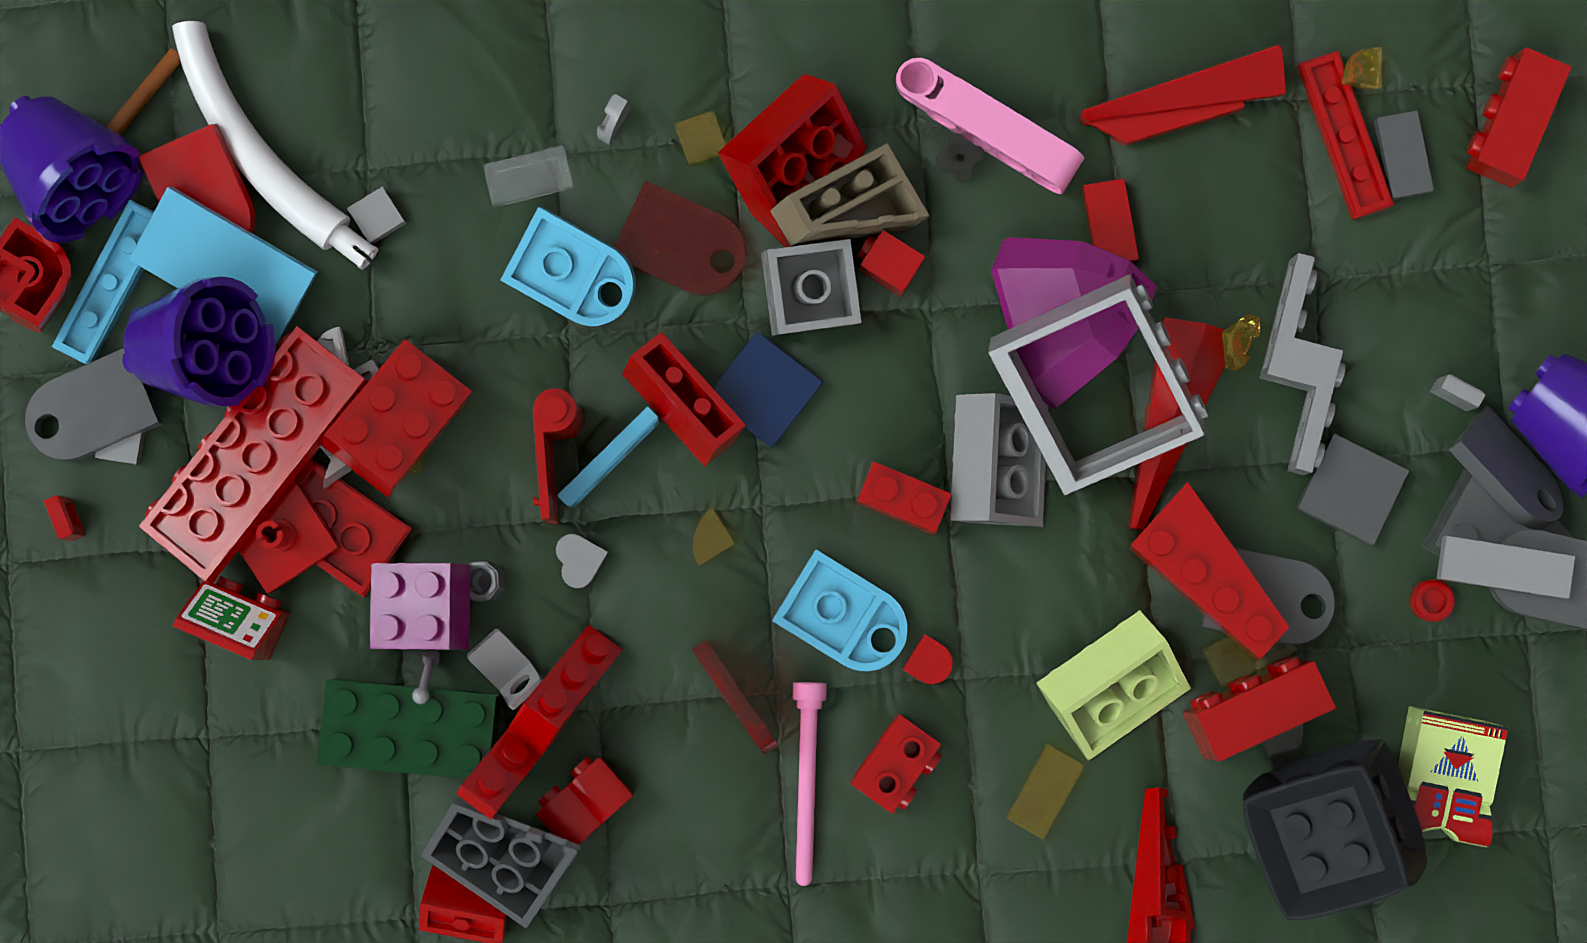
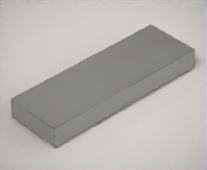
M1442 536L1437 579L1569 599L1575 556Z

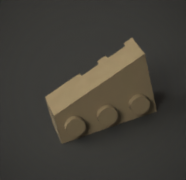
M888 143L795 191L770 210L791 247L880 235L882 230L887 233L909 231L929 217L928 212Z

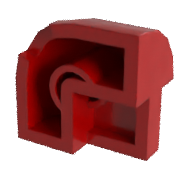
M14 217L0 237V311L10 316L19 325L41 333L67 295L71 283V264L65 251L59 244L48 241L35 228Z

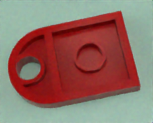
M217 123L208 125L138 156L158 202H160L167 187L172 186L247 231L254 232L256 223L254 205Z

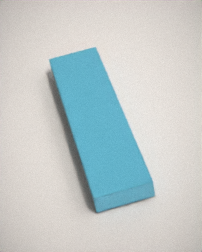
M129 200L52 345L53 348L84 364L97 360L144 271V268L130 261L129 258L154 211Z

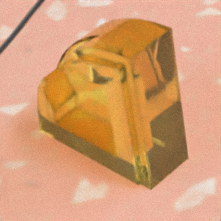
M1372 47L1353 54L1345 66L1342 84L1366 90L1381 88L1382 47Z
M1247 314L1222 332L1227 369L1238 372L1249 361L1251 356L1246 354L1253 337H1259L1260 317Z
M713 508L703 515L694 532L693 552L699 566L735 544Z

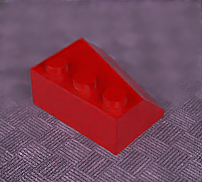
M804 73L726 144L718 154L751 215L784 247H791L770 210L788 195L860 158L866 149V145L836 84Z

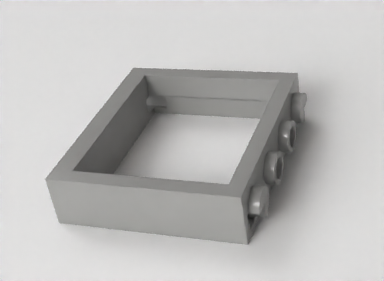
M1130 274L990 339L988 353L1064 495L1205 435L1203 418L1208 417L1206 407L1199 394L1191 395L1186 385L1190 381V377L1181 358L1173 360L1167 346L1172 345L1170 336L1162 321L1154 322L1149 312V309L1153 308L1150 296L1143 284L1136 287ZM1125 300L1183 415L1075 462L1016 349Z

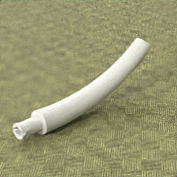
M185 21L174 24L172 29L178 54L192 93L208 125L218 124L239 171L280 215L320 248L328 250L333 246L355 263L361 270L366 268L370 262L357 251L361 250L374 259L378 248L372 246L348 227L350 217L303 182L259 135L241 109L224 78L215 57L205 23Z

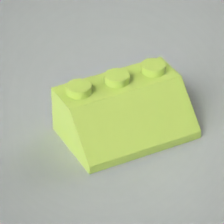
M1140 610L1037 682L1049 706L1088 761L1191 689L1167 640Z

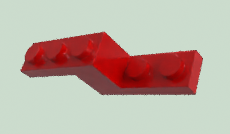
M588 625L526 699L507 731L463 782L456 794L492 820L557 739L576 708L614 663L623 649Z

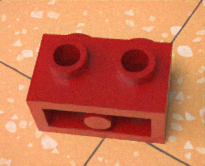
M897 713L849 782L891 814H893L897 807L904 810L918 791L912 785L919 775L923 772L928 776L941 759L942 755L937 752L941 743Z

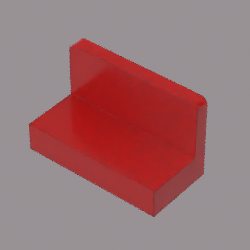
M433 865L420 902L419 930L483 943H503L506 933L507 915Z

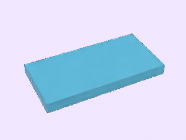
M172 186L167 187L129 258L130 261L178 289L195 280L210 277H230L243 282L258 295L256 301L262 310L266 324L273 325L275 345L282 339L318 274L316 270Z

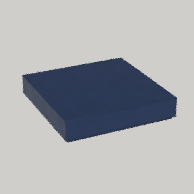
M756 332L713 389L746 425L744 428L772 449L823 382L759 332Z

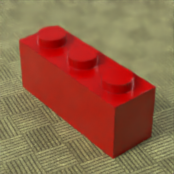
M1527 47L1523 48L1513 57L1508 56L1498 74V79L1502 80L1497 95L1493 93L1489 97L1483 109L1482 116L1487 118L1481 132L1476 131L1468 144L1466 154L1471 155L1466 169L1510 188L1522 182L1529 170L1569 75L1571 66Z
M662 332L630 356L622 375L704 467L736 442L746 426L744 422Z

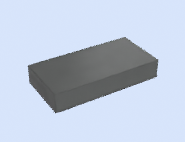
M1418 110L1376 118L1374 126L1385 180L1392 200L1432 193L1434 188Z

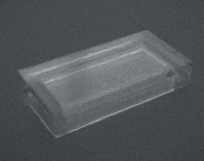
M564 146L483 165L493 207L574 188Z

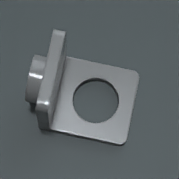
M499 629L493 630L467 654L469 661L500 691L507 705L512 710L525 701L543 680L533 663ZM529 679L525 688L514 694L516 688L523 681Z

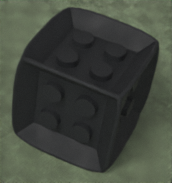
M1383 739L1354 742L1291 761L1269 773L1258 776L1243 793L1244 816L1255 852L1271 893L1287 920L1317 918L1388 898L1415 885L1427 866L1428 859L1425 842L1416 811L1398 765Z

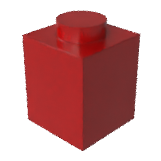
M882 230L877 239L869 236L857 255L858 258L863 260L860 264L859 272L900 298L925 259L924 255Z

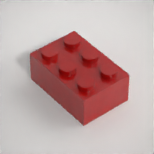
M404 339L323 436L322 447L389 498L467 404L472 391Z
M1286 656L1266 665L1268 673L1264 675L1256 674L1252 676L1249 673L1227 683L1230 690L1222 694L1221 692L1213 693V691H1209L1191 699L1189 702L1192 707L1182 711L1202 757L1220 762L1336 709L1315 662L1300 660L1298 656L1291 659L1289 656Z

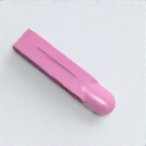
M912 58L904 62L897 72L896 88L904 99L924 110L941 125L1054 193H1064L1084 161V156L1068 143L928 59Z

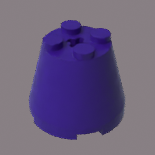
M22 96L11 104L9 108L10 114L0 125V166L31 225L48 241L65 243L83 238V230L99 221L104 215L111 221L127 205L140 184L143 173L138 168L139 151L123 136L55 97L43 96L31 99L29 96Z
M230 277L198 279L143 307L135 308L130 313L129 322L124 334L122 363L127 372L134 374L143 383L207 406L238 405L257 386H263L268 378L275 352L273 325L266 324L262 310L256 301L258 295L248 285Z
M1565 353L1558 359L1550 354L1535 373L1541 380L1531 392L1524 388L1508 409L1515 413L1511 422L1567 488L1583 499L1587 494V362Z

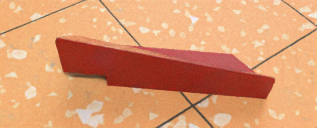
M1276 45L1087 108L1079 116L1080 123L1085 126L1091 125L1110 135L1112 140L1126 146L1242 111L1245 107L1243 101L1285 95L1286 88L1281 45Z

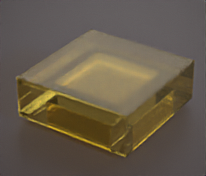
M714 111L674 124L688 166L718 156V152L725 146Z

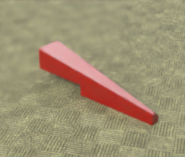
M1165 317L1161 321L1172 343L1167 348L1173 360L1181 358L1190 377V381L1186 385L1191 395L1199 394L1204 405H1206L1238 341L1239 335L1206 323ZM1155 359L1149 402L1145 406L1142 432L1183 415ZM1187 443L1137 464L1129 529L1144 530Z
M1160 787L1145 789L1127 943H1191V930L1195 929L1183 865L1175 863L1171 839L1177 838L1175 826L1167 825L1164 810V798L1169 797L1168 789Z

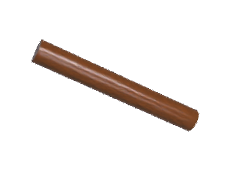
M173 48L168 50L106 126L107 128L119 135L124 133L181 63L178 52Z

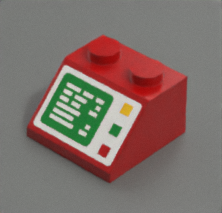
M220 575L218 581H214L212 584L204 580L175 618L172 626L249 660H270L290 613L279 609L282 601L258 592L256 598L241 592L243 584Z

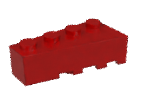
M1188 482L1130 545L1129 549L1200 612L1212 620L1256 661L1262 659L1289 629L1288 624Z

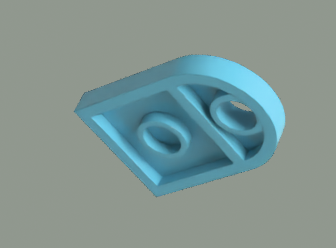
M542 206L538 207L500 279L502 282L568 319L586 326L604 325L619 318L631 305L636 290V278L633 267L620 250ZM607 282L616 283L622 290V299L616 306L607 305L601 298V289Z
M818 550L814 551L772 620L842 665L858 671H873L890 664L902 651L907 638V620L904 611L891 595ZM879 628H887L895 636L893 648L885 653L876 651L871 644V636Z

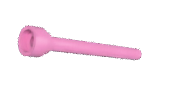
M793 682V700H797V708L801 709L796 881L801 886L809 885L813 875L818 709H822V701H826L827 683Z

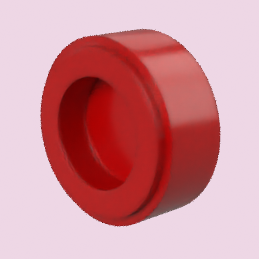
M1425 580L1414 586L1409 596V605L1414 615L1428 622L1445 619L1450 615L1455 604L1451 588L1439 580Z

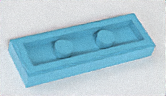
M647 406L557 496L568 507L575 508L660 424L658 416Z

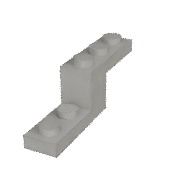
M1298 253L1289 260L1259 379L1307 391L1287 469L1288 472L1306 475L1312 473L1314 467L1319 468L1322 462L1325 444L1320 443L1324 427L1328 428L1333 420L1335 404L1330 403L1334 387L1338 388L1341 385L1346 365L1341 363L1342 350L1294 338L1295 334L1300 335L1304 328L1307 317V310L1302 309L1305 294L1310 295L1312 293L1317 278V270L1312 269L1315 257Z

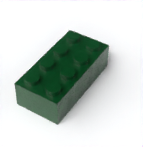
M339 678L326 679L317 765L467 779L497 743L502 694L427 687L429 692L428 701L424 704H417L413 701L412 693L419 686Z

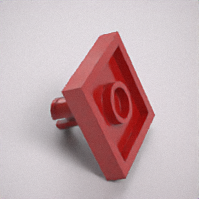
M295 478L245 541L239 552L265 592L272 594L341 547Z

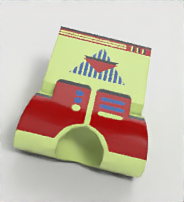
M1413 706L1408 707L1398 768L1410 795L1422 832L1442 829L1453 841L1486 848L1490 846L1492 841L1490 805L1494 799L1508 727L1488 721Z

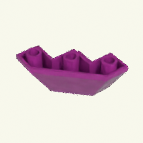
M1008 237L1002 240L991 270L1008 330L1129 274L1136 287L1141 284L1144 285L1151 301L1157 287L1130 260L1083 241ZM1123 300L1017 348L1016 351L1043 402L1053 409L1061 405L1116 360L1137 332L1139 326L1126 301Z

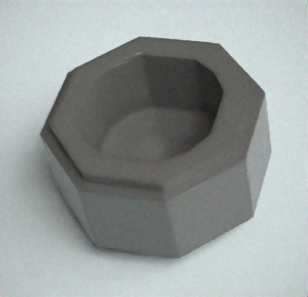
M492 561L470 563V598L474 602L496 600L505 589L504 571Z

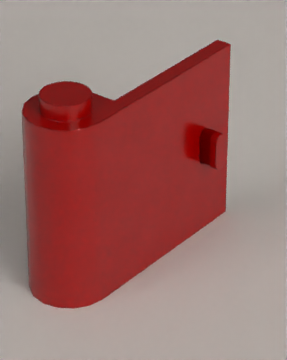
M552 388L542 392L535 400L533 407L539 497H533V505L540 506L541 520L549 524H559L553 441L574 438L581 432L585 417L583 410L569 393L562 389Z

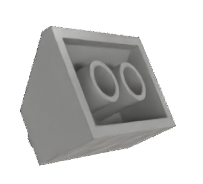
M997 393L956 395L950 521L1043 527L1046 460L1012 396Z

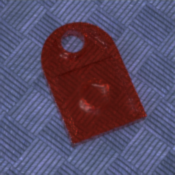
M647 181L644 182L614 246L627 257L634 269L685 292L700 296L714 295L730 287L739 277L745 261V247L742 236L729 219ZM726 251L734 257V266L730 271L719 273L713 270L710 260L715 253Z
M706 639L694 647L692 651L762 753L765 755L777 747L779 744L710 641Z

